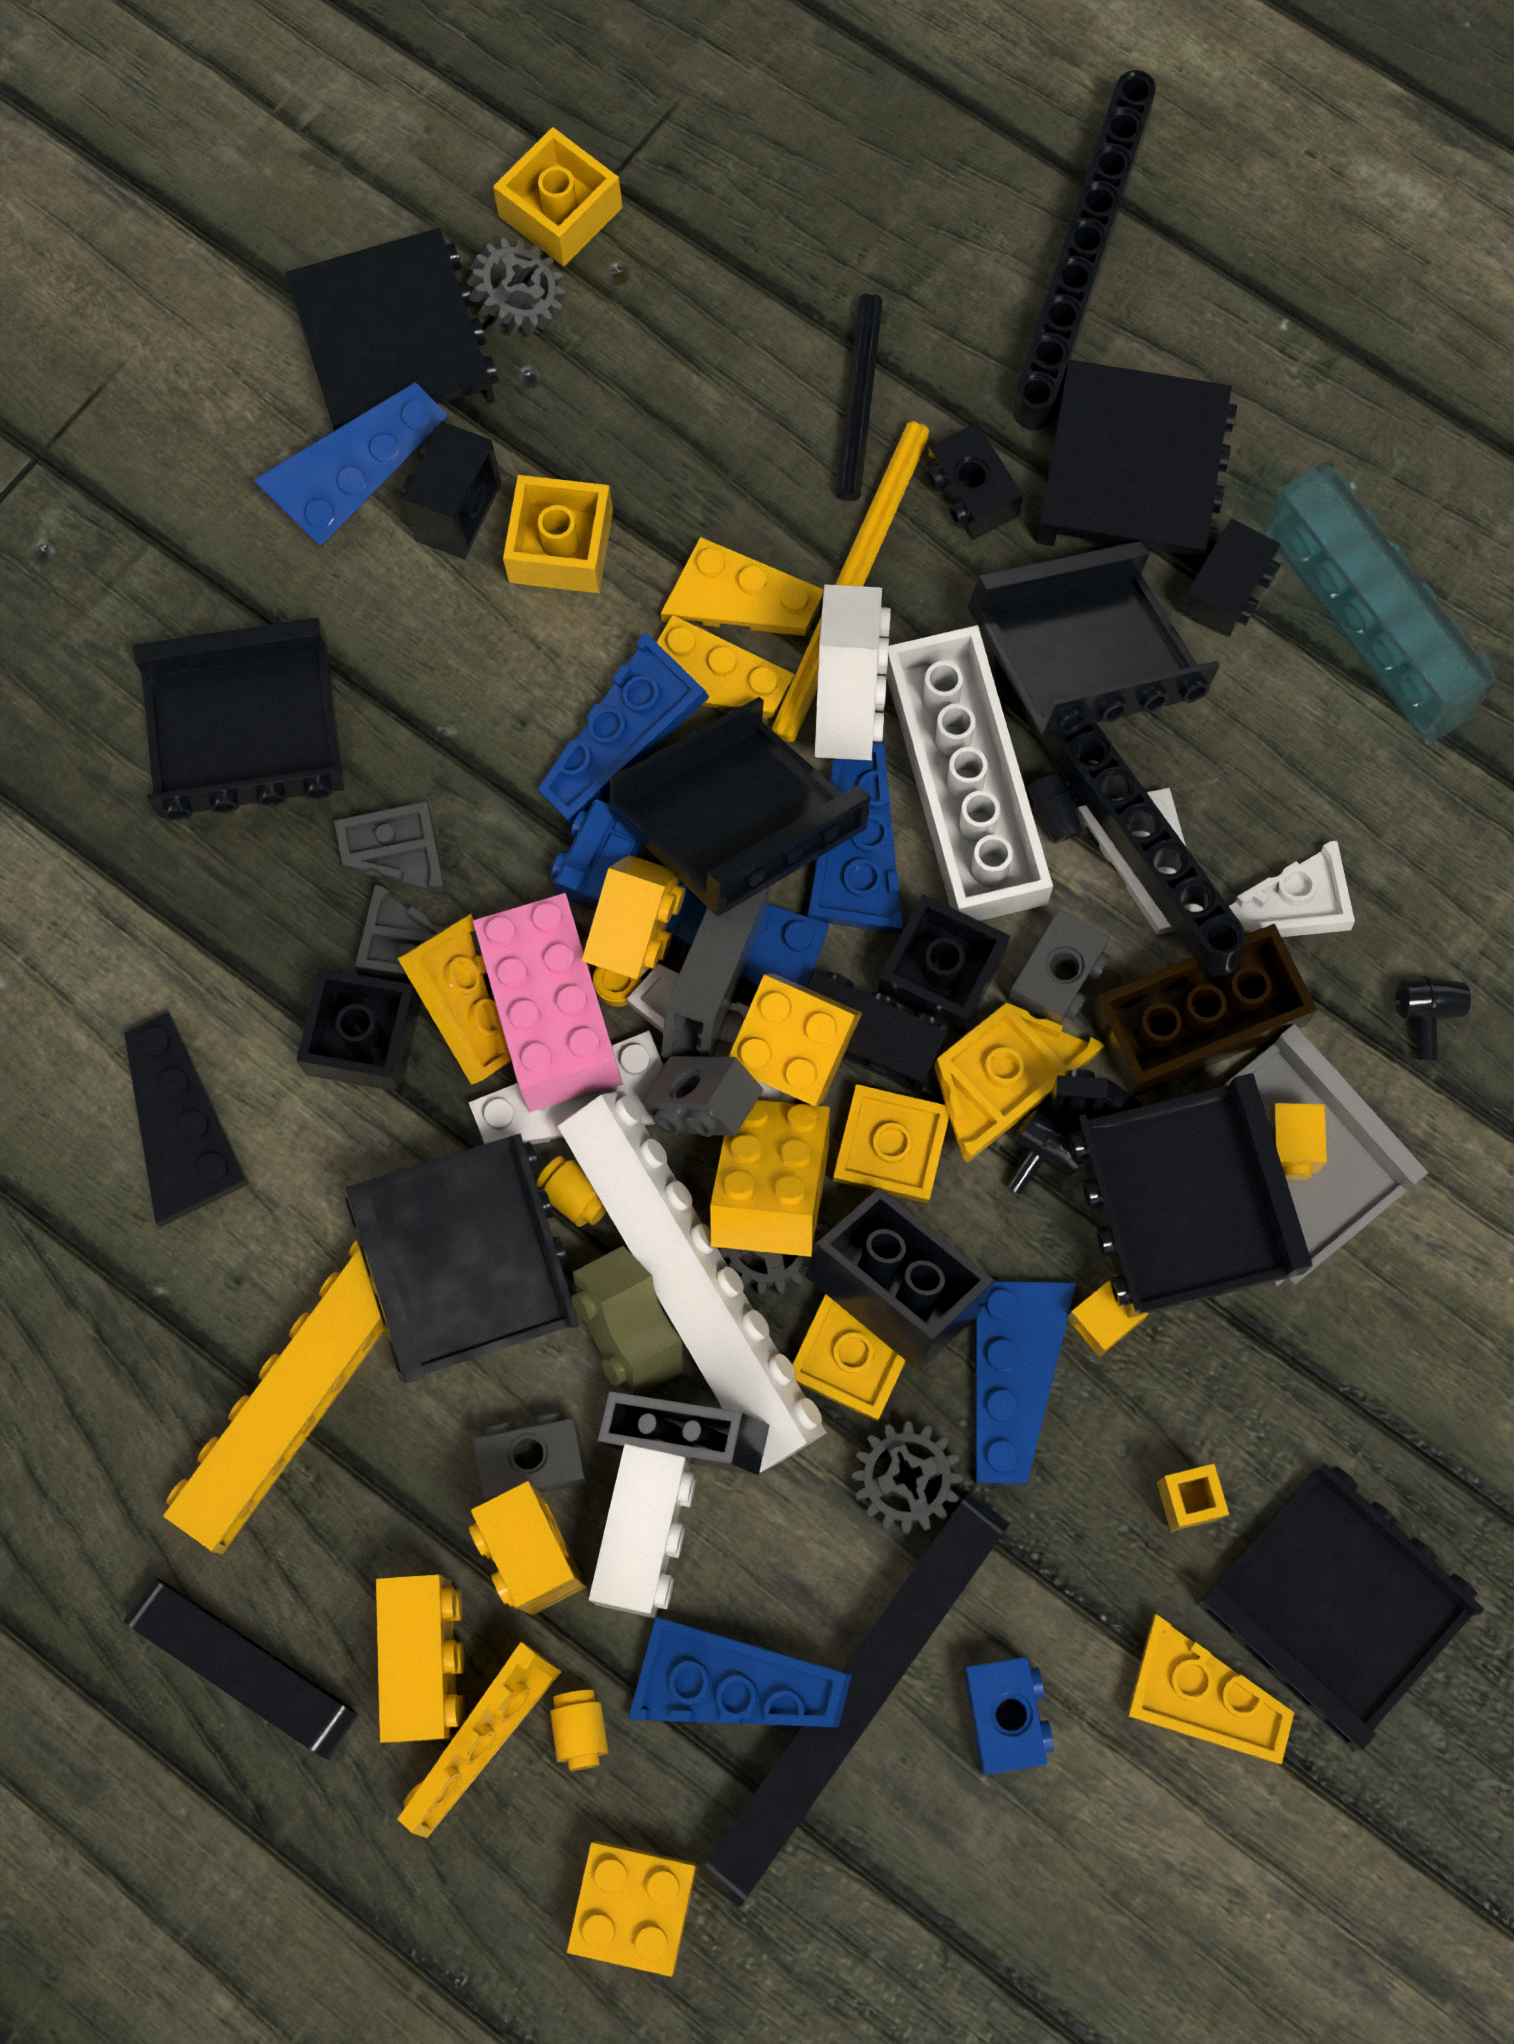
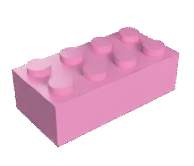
M566 893L473 920L518 1085L529 1113L623 1085L587 963L582 961L584 952Z

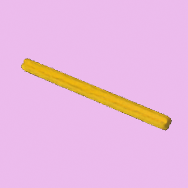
M910 421L906 424L835 585L863 587L928 441L929 428L915 421ZM822 615L772 726V731L785 742L791 743L795 741L818 690Z

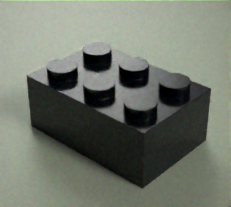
M880 1187L815 1244L805 1274L808 1280L919 1372L981 1313L995 1281Z

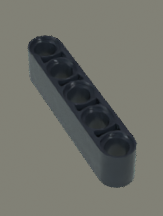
M155 1576L152 1577L123 1620L125 1624L303 1746L327 1760L331 1759L359 1716L357 1711L173 1586Z

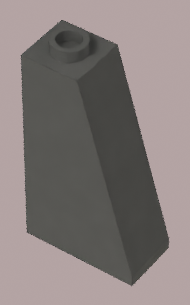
M770 886L719 917L710 908H707L666 1004L661 1056L666 1058L670 1056L713 1057L766 913Z

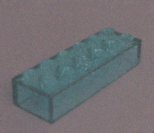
M1325 461L1280 488L1264 532L1269 538L1281 543L1280 553L1427 746L1473 718L1497 681L1493 676L1491 665L1485 657L1476 654L1465 640L1464 632L1455 619L1447 617L1439 607L1431 587L1426 582L1418 580L1408 567L1403 551L1397 545H1391L1380 531L1375 515L1369 509H1363L1356 500L1348 480L1341 473H1336L1329 463Z

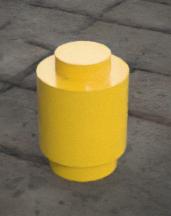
M558 1156L540 1174L536 1183L537 1187L545 1189L551 1205L576 1226L581 1227L586 1223L594 1225L606 1214L607 1210L580 1164L574 1159L567 1161L564 1157Z
M579 1690L554 1696L555 1709L550 1711L557 1762H568L569 1771L600 1766L599 1756L608 1754L609 1751L601 1702H596L594 1690Z

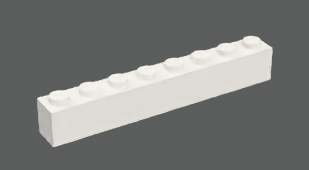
M624 1091L601 1094L559 1124L557 1127L632 1255L652 1275L655 1293L721 1407L724 1410L743 1412L770 1425L760 1473L784 1461L827 1434L821 1424L822 1418L817 1406L813 1401L805 1397L796 1382L795 1370L791 1362L779 1353L769 1336V1327L766 1320L758 1311L752 1308L745 1296L740 1276L734 1269L728 1267L717 1249L718 1247H711V1229L701 1222L692 1206L693 1200L690 1192L685 1185L677 1181L666 1163L667 1155L664 1148L650 1136L644 1126L642 1113L636 1102L628 1097Z

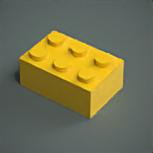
M757 1100L735 1136L724 1135L710 1204L711 1247L812 1257L829 1150L830 1107Z
M529 1481L471 1510L476 1523L468 1527L480 1554L482 1556L486 1555L487 1559L491 1558L499 1570L492 1574L491 1578L504 1604L508 1603L510 1607L514 1606L515 1609H520L530 1615H534L587 1588L544 1496Z
M441 1575L376 1579L380 1743L453 1739L458 1732L457 1728L462 1727L466 1721L464 1695L456 1694V1674H463L464 1672L463 1643L456 1642L454 1636V1621L462 1620L461 1590L454 1589L453 1581Z

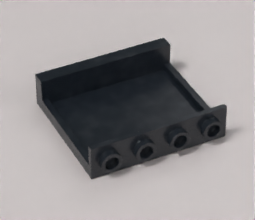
M440 227L285 272L334 431L415 382L437 404L483 390L485 391L488 403L495 402L491 384L499 382L495 365L491 356L484 358L482 356L479 346L486 344L484 332L479 318L470 320L467 308L474 307L473 301L469 299L470 289L468 284H466V280L460 282L457 280L455 271L462 269L454 242L450 244L445 243Z
M1069 360L1036 544L1055 546L1057 534L1123 545L1142 541L1147 549L1195 556L1193 569L1200 570L1205 554L1211 553L1217 540L1218 527L1210 526L1212 513H1220L1225 486L1217 485L1218 472L1226 473L1231 445L1223 444L1225 431L1232 432L1237 412V404L1229 403L1232 385Z
M1142 541L979 575L968 604V609L1042 736L1059 731L1071 732L1081 726L1101 721L1113 722L1122 716L1142 711L1150 713L1163 706L1184 701L1192 703L1205 697L1209 691L1220 665L1217 661L1197 665L1141 575L1150 555Z
M319 618L133 645L134 662L142 673L153 794H148L147 797L148 802L159 818L165 817L170 820H181L189 818L193 812L206 810L216 813H228L237 810L240 805L253 803L263 806H275L284 803L286 798L305 796L310 799H321L332 795L333 791L345 790L327 636Z
M760 697L743 706L735 707L727 715L707 726L697 728L689 736L669 747L659 749L649 758L630 768L621 770L616 776L610 778L609 812L718 917L867 829L871 796L859 785L843 794L762 722L764 700Z
M1253 1073L1234 1077L1227 1086L1089 1120H1087L1086 1114L1078 1116L1073 1127L1075 1132L1069 1133L1070 1147L1075 1161L1084 1162L1088 1179L1082 1182L1084 1196L1089 1209H1097L1102 1225V1228L1096 1229L1099 1248L1104 1258L1111 1257L1116 1273V1276L1110 1278L1112 1293L1117 1306H1125L1128 1318L1303 1275L1313 1266Z
M521 1133L341 1188L398 1377L405 1384L424 1378L425 1374L564 1328L579 1326L577 1313L572 1304V1296L577 1293L574 1284L567 1286L562 1266L568 1264L567 1255L560 1237L552 1238L547 1221L548 1218L553 1217L552 1206L545 1189H537L532 1172L538 1170L537 1157L531 1142L523 1143Z
M1323 1464L1308 1476L1201 1596L1196 1604L1352 1750H1364L1377 1735L1373 1731L1466 1622L1472 1616L1480 1615L1484 1608L1474 1599L1478 1594L1467 1581L1454 1573L1449 1577L1434 1563L1437 1560V1556L1426 1544L1415 1537L1411 1540L1407 1539L1394 1527L1398 1521L1391 1512L1375 1501L1370 1505L1355 1491L1358 1488V1484L1348 1473L1337 1466L1330 1469L1326 1464Z

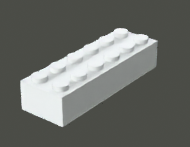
M978 625L890 645L886 676L950 907L981 921L1048 905L1053 884Z

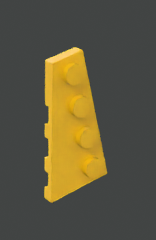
M520 1642L455 1737L442 1752L425 1780L416 1785L407 1795L403 1803L405 1808L397 1820L411 1833L428 1838L562 1671L547 1658Z

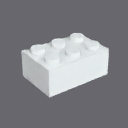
M824 584L815 757L872 761L873 741L882 742L884 713H875V710L884 711L886 676H877V674H886L889 638H879V636L889 637L891 608L881 607L882 588Z
M624 1444L589 1596V1601L595 1605L650 1618L657 1617L658 1608L668 1609L674 1583L671 1575L666 1574L670 1557L679 1558L685 1534L683 1524L678 1523L681 1506L690 1508L696 1485V1477H694V1472L689 1471L690 1467L686 1457Z

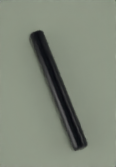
M862 294L858 301L836 496L842 501L854 502L859 500L861 496L883 302L882 298L877 294Z

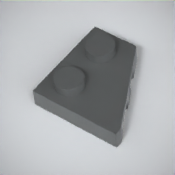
M427 801L334 821L341 861L345 871L432 892H446L430 807Z
M375 885L355 963L357 975L411 983L397 958L445 928L432 924L425 914L413 906L407 908L392 898L389 890L383 886Z

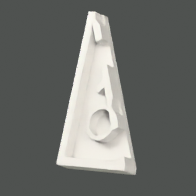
M1337 841L1328 842L1323 845L1321 852L1301 864L1297 861L1284 868L1279 876L1267 878L1237 896L1236 902L1229 907L1241 922L1245 935L1274 923L1281 937L1352 930L1355 920ZM1215 941V942H1212V943H1210V944L1225 943V942Z

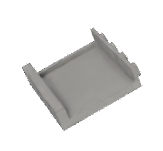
M1295 1023L1283 1032L1271 1047L1234 1076L1254 1074L1266 1116L1275 1103L1325 1104L1327 1163L1318 1173H1312L1313 1177L1311 1179L1287 1180L1313 1266L1303 1275L1268 1283L1274 1288L1280 1286L1285 1293L1429 1173ZM1231 1078L1223 1086L1229 1085L1233 1078Z

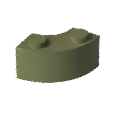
M624 1246L573 1272L577 1292L572 1296L573 1307L580 1319L587 1323L589 1331L604 1358L602 1360L603 1371L612 1385L616 1387L621 1385L629 1395L642 1396L683 1373L682 1339L670 1325L661 1309L655 1293L652 1275Z

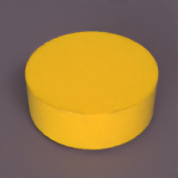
M598 966L593 975V984L597 996L602 1002L613 1007L628 1005L627 998L642 982L641 976L638 979H634Z

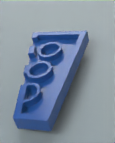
M415 382L257 477L254 481L322 547L423 444L426 437L436 431L440 421L445 422L449 415Z
M646 632L643 633L636 643L638 649L627 666L622 664L613 677L614 685L600 705L596 703L586 717L587 725L576 740L572 739L538 788L540 793L572 826L581 810L588 812L594 800H601L610 791V778L616 776L621 770L630 768L646 758L709 698L705 689Z
M873 743L872 761L834 758L830 783L842 794L859 785L871 796L867 829L817 858L808 918L829 924L902 934L903 923L900 910L898 874L896 871L884 744Z
M680 881L679 886L686 888L685 896L677 916L672 914L667 924L666 932L672 933L674 940L684 946L688 945L691 947L708 907ZM768 904L742 979L747 981V985L757 990L764 974L775 973L807 988L827 937L829 924Z
M994 1281L981 1313L975 1318V1484L1026 1485L1028 1483L1076 1283Z
M656 1617L628 1720L839 1727L852 1674L666 1618Z

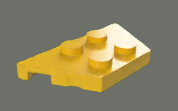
M1006 1002L940 1055L935 1061L934 1069L963 1159L969 1163L1045 1100L1051 1093L1057 1075L1065 1076V1072L1068 1070H1081L1101 1053L1104 1045L1092 1037L1087 1042L1062 1032V1025L1048 1019L1034 1018L1028 1011Z

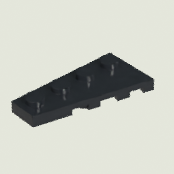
M169 1012L124 1033L155 1222L159 1227L250 1184L175 1020Z

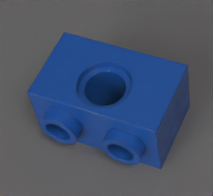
M1025 1657L963 1668L981 1774L987 1775L1047 1765L1046 1753L1054 1752V1745L1049 1721L1039 1720L1036 1700L1044 1699V1689L1039 1667L1030 1668L1029 1659ZM1006 1699L1019 1703L1024 1713L1022 1724L1013 1731L1003 1729L996 1719V1709Z

